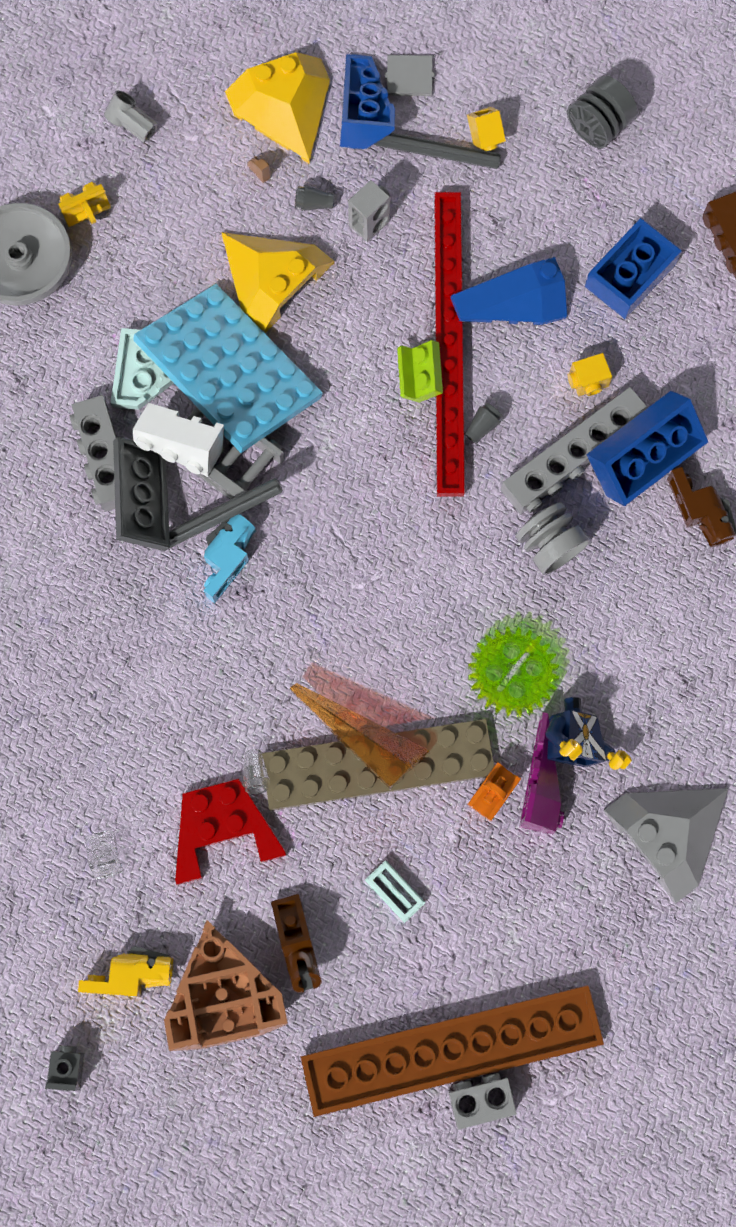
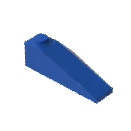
M346 54L340 147L367 149L394 131L395 107L393 103L390 104L388 92L386 87L383 88L381 84L380 74L372 56Z
M555 257L530 263L450 297L459 320L465 322L491 323L493 320L509 321V324L533 322V325H544L567 318L565 279Z

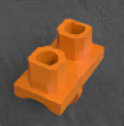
M497 762L467 805L491 822L521 778Z

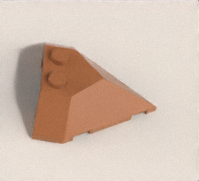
M206 920L202 930L203 933L197 947L194 948L177 988V994L164 1019L169 1051L205 1049L261 1036L288 1024L282 993Z

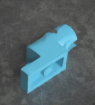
M240 514L222 522L206 537L208 547L204 554L205 561L218 571L217 574H211L204 584V587H206L204 593L213 603L218 601L249 562L248 555L242 548H246L252 535L256 532V528Z

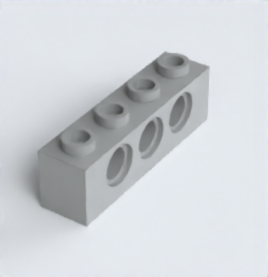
M103 395L71 404L74 414L69 415L74 431L79 430L81 436L76 441L81 455L86 454L88 463L84 464L88 480L93 479L95 488L91 489L96 505L101 504L104 512L115 509L114 480L108 484L102 483V480L107 475H114L113 440L117 437L108 406ZM92 426L100 427L98 432L94 434L88 433ZM101 450L107 451L105 457L95 458L97 452Z

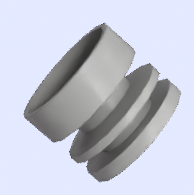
M562 502L556 503L535 514L515 536L519 543L527 542L523 548L526 552L537 548L540 549L532 561L543 575L550 574L565 565L584 550L591 541L579 525L566 529L573 516L570 513L563 515L567 508Z

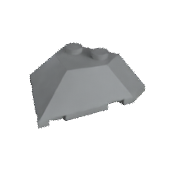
M728 788L626 793L603 810L620 834L623 832L627 834L660 877L657 880L675 904L699 886Z

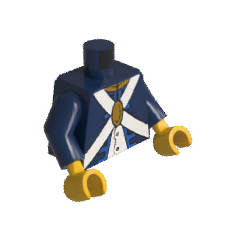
M570 697L564 699L565 711L551 715L549 726L545 733L548 739V760L580 767H588L609 761V766L612 769H626L632 761L631 757L622 750L615 752V749L604 741L597 716L582 712L581 698Z

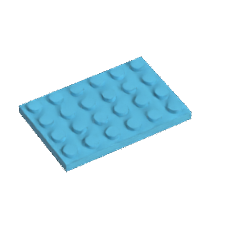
M214 284L134 334L133 341L214 426L216 422L224 425V436L240 453L320 400L323 394L217 284Z

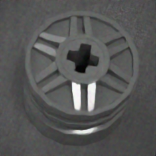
M606 75L598 77L586 89V92L577 97V100L572 102L567 109L568 120L578 136L589 145L599 149L607 147L611 140L617 137L619 131L625 129L638 114L635 100L627 88L618 80Z

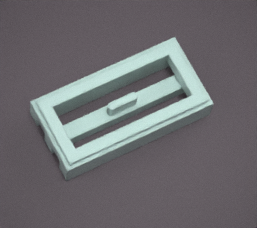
M386 860L365 879V882L403 923L409 920L426 903ZM386 869L417 902L414 906L381 873L383 870ZM376 877L408 910L406 914L373 881Z

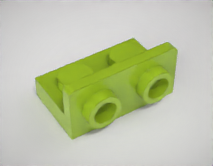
M430 340L414 348L403 345L397 347L401 397L420 403L442 394L439 342Z

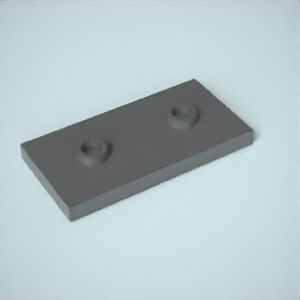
M117 437L113 440L116 540L166 551L170 548L166 460L152 450L145 451L132 440Z

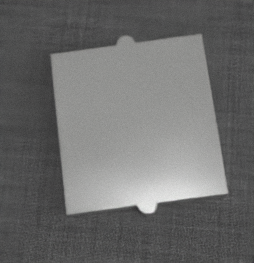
M387 56L385 78L387 79L388 96H432V80L435 77V74L432 72V56Z

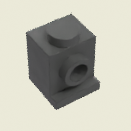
M59 1045L58 1051H51L45 1089L80 1090L85 1053H78L76 1046ZM62 1062H66L69 1066L66 1074H62L59 1071V1065Z

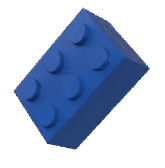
M640 218L588 273L584 287L622 318L626 319L674 268L682 251Z

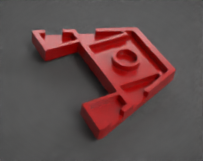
M239 779L183 793L175 876L176 885L203 879L196 849L254 834L261 863L286 856L285 850Z

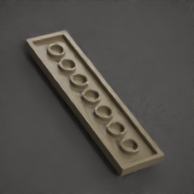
M486 719L261 753L270 811L487 778L494 768Z

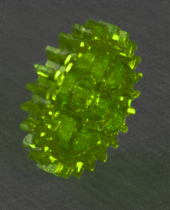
M506 627L504 635H501L496 629L494 631V639L485 635L484 641L486 645L476 644V648L480 653H471L470 658L476 661V663H468L467 669L475 671V673L468 675L467 679L469 681H476V683L471 686L470 690L480 691L476 700L486 699L485 709L492 705L495 706L494 715H497L502 709L505 710L506 718H509L511 711H515L517 718H520L522 710L525 709L530 716L533 713V705L541 710L543 708L541 699L546 702L550 701L551 697L546 691L555 692L557 689L556 686L550 683L559 680V676L552 673L559 668V664L551 663L556 657V653L547 654L550 644L541 646L539 644L542 639L541 635L533 640L531 638L532 630H529L526 635H522L521 627H518L515 634H512L510 628ZM507 647H512L517 651L518 656L514 659H509L504 655L503 650ZM528 653L529 657L520 666L517 675H514L501 692H498L497 688L506 679L509 670L514 669L521 657ZM529 664L538 666L540 674L537 676L529 675L526 671V666ZM496 669L500 672L501 678L492 681L487 677L486 671ZM511 686L520 687L523 690V696L520 698L512 697L509 693V688Z

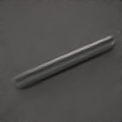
M390 133L374 144L378 147L492 169H498L501 160L499 153L396 133Z
M273 478L169 530L170 548L282 493L281 483L276 478Z

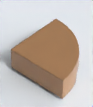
M255 156L247 162V166L262 183L270 179V167L264 159H258Z

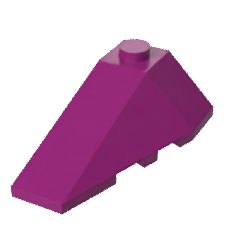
M542 712L538 723L519 828L553 835L557 828H562L565 812L560 811L561 798L556 763L547 758L548 739L545 733L549 726V715Z

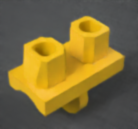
M90 182L84 185L83 192L76 196L71 193L60 196V203L58 205L68 227L86 219H89L91 224L97 223L94 216L111 208L102 184L96 185L94 182Z

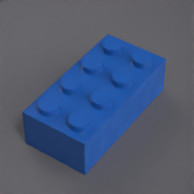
M669 391L586 455L605 495L626 506L707 444L708 439L691 399Z

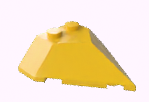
M295 52L246 69L225 91L234 116L255 126L257 131L288 151L291 149L300 155L302 160L310 164L314 141L316 140L326 94L330 85V78L321 58Z
M221 232L240 308L264 333L281 318L280 308L311 277L317 281L334 264V260L314 244Z

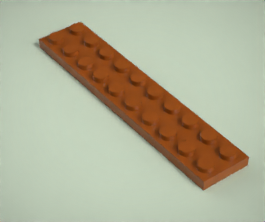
M589 985L300 1057L313 1116L317 1117L604 1045Z

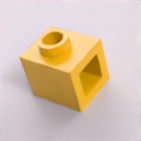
M488 107L467 114L474 146L484 151L496 149L499 143L506 141L498 109Z
M601 353L572 362L567 377L570 387L576 389L579 397L585 394L593 396L600 393L602 389L609 387L612 374L604 354Z

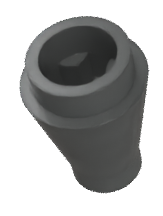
M305 184L303 187L297 186L295 208H301V211L332 209L334 193H328Z
M485 403L483 407L479 406L464 435L477 444L480 439L500 424L499 420L503 415L489 403Z

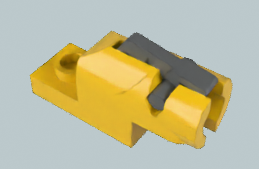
M133 946L127 954L123 953L111 959L109 982H105L106 976L88 975L87 981L79 980L78 992L141 997L142 985H145V988L171 985L174 960L170 955Z

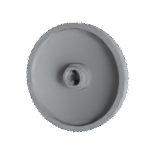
M28 203L0 206V303L20 306L38 302L51 295L63 283L69 272L72 261V248L68 234L57 217L42 207Z

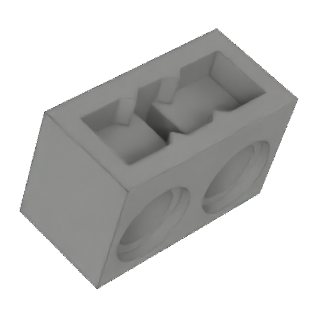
M370 180L348 200L349 227L368 242L389 223L390 195L383 186H377Z
M495 1073L482 1077L483 1083L471 1085V1081L468 1080L453 1084L454 1090L448 1091L458 1130L517 1115L508 1078H500V1074ZM493 1088H500L504 1094L503 1101L498 1105H492L488 1101V1093ZM464 1095H471L475 1100V1106L470 1112H463L459 1109V1100Z

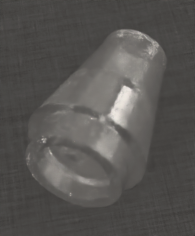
M251 749L245 752L242 786L245 787V792L249 794H259L267 791L268 783H270L261 754L262 751L259 749Z

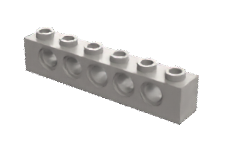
M629 387L503 481L500 491L520 515L527 510L530 513L535 511L543 503L541 500L548 494L551 497L556 495L563 489L564 482L570 478L574 481L585 472L584 467L590 464L586 454L603 442L596 441L592 434H601L606 440L624 426L617 425L613 421L614 418L623 419L626 425L648 407ZM579 449L584 456L575 457L572 455L571 450ZM558 465L562 468L563 472L554 473L550 470L549 466ZM538 481L542 487L540 489H532L528 482Z

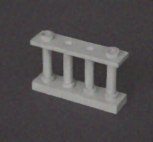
M196 408L187 419L191 420L193 416L202 419L204 414ZM263 438L254 445L263 452L239 481L233 482L226 477V471L241 454L234 446L218 465H214L208 477L203 474L196 475L231 500L249 491V485L272 458L279 464H282L284 462L283 448L273 439L268 441Z

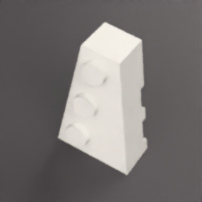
M148 403L133 428V442L145 451L152 450L160 454L168 462H177L194 474H203L208 477L223 451L224 425L216 422L215 426L212 427L202 424V419L193 416L191 420L178 417V411Z

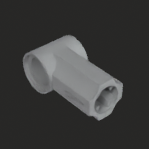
M117 90L104 112L105 118L116 126L126 128L143 143L147 142L155 133L158 123L135 106L136 101L131 95Z

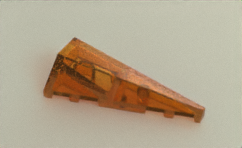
M298 683L290 687V691L389 789L430 752L427 748Z

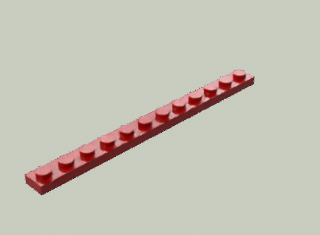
M435 192V341L439 342L443 393L436 396L437 497H464L463 324L459 320L450 298L451 295L462 291L461 192Z

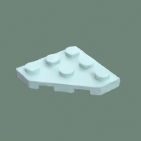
M121 328L110 403L114 408L139 410L174 384L133 341L134 334L140 331L138 329Z

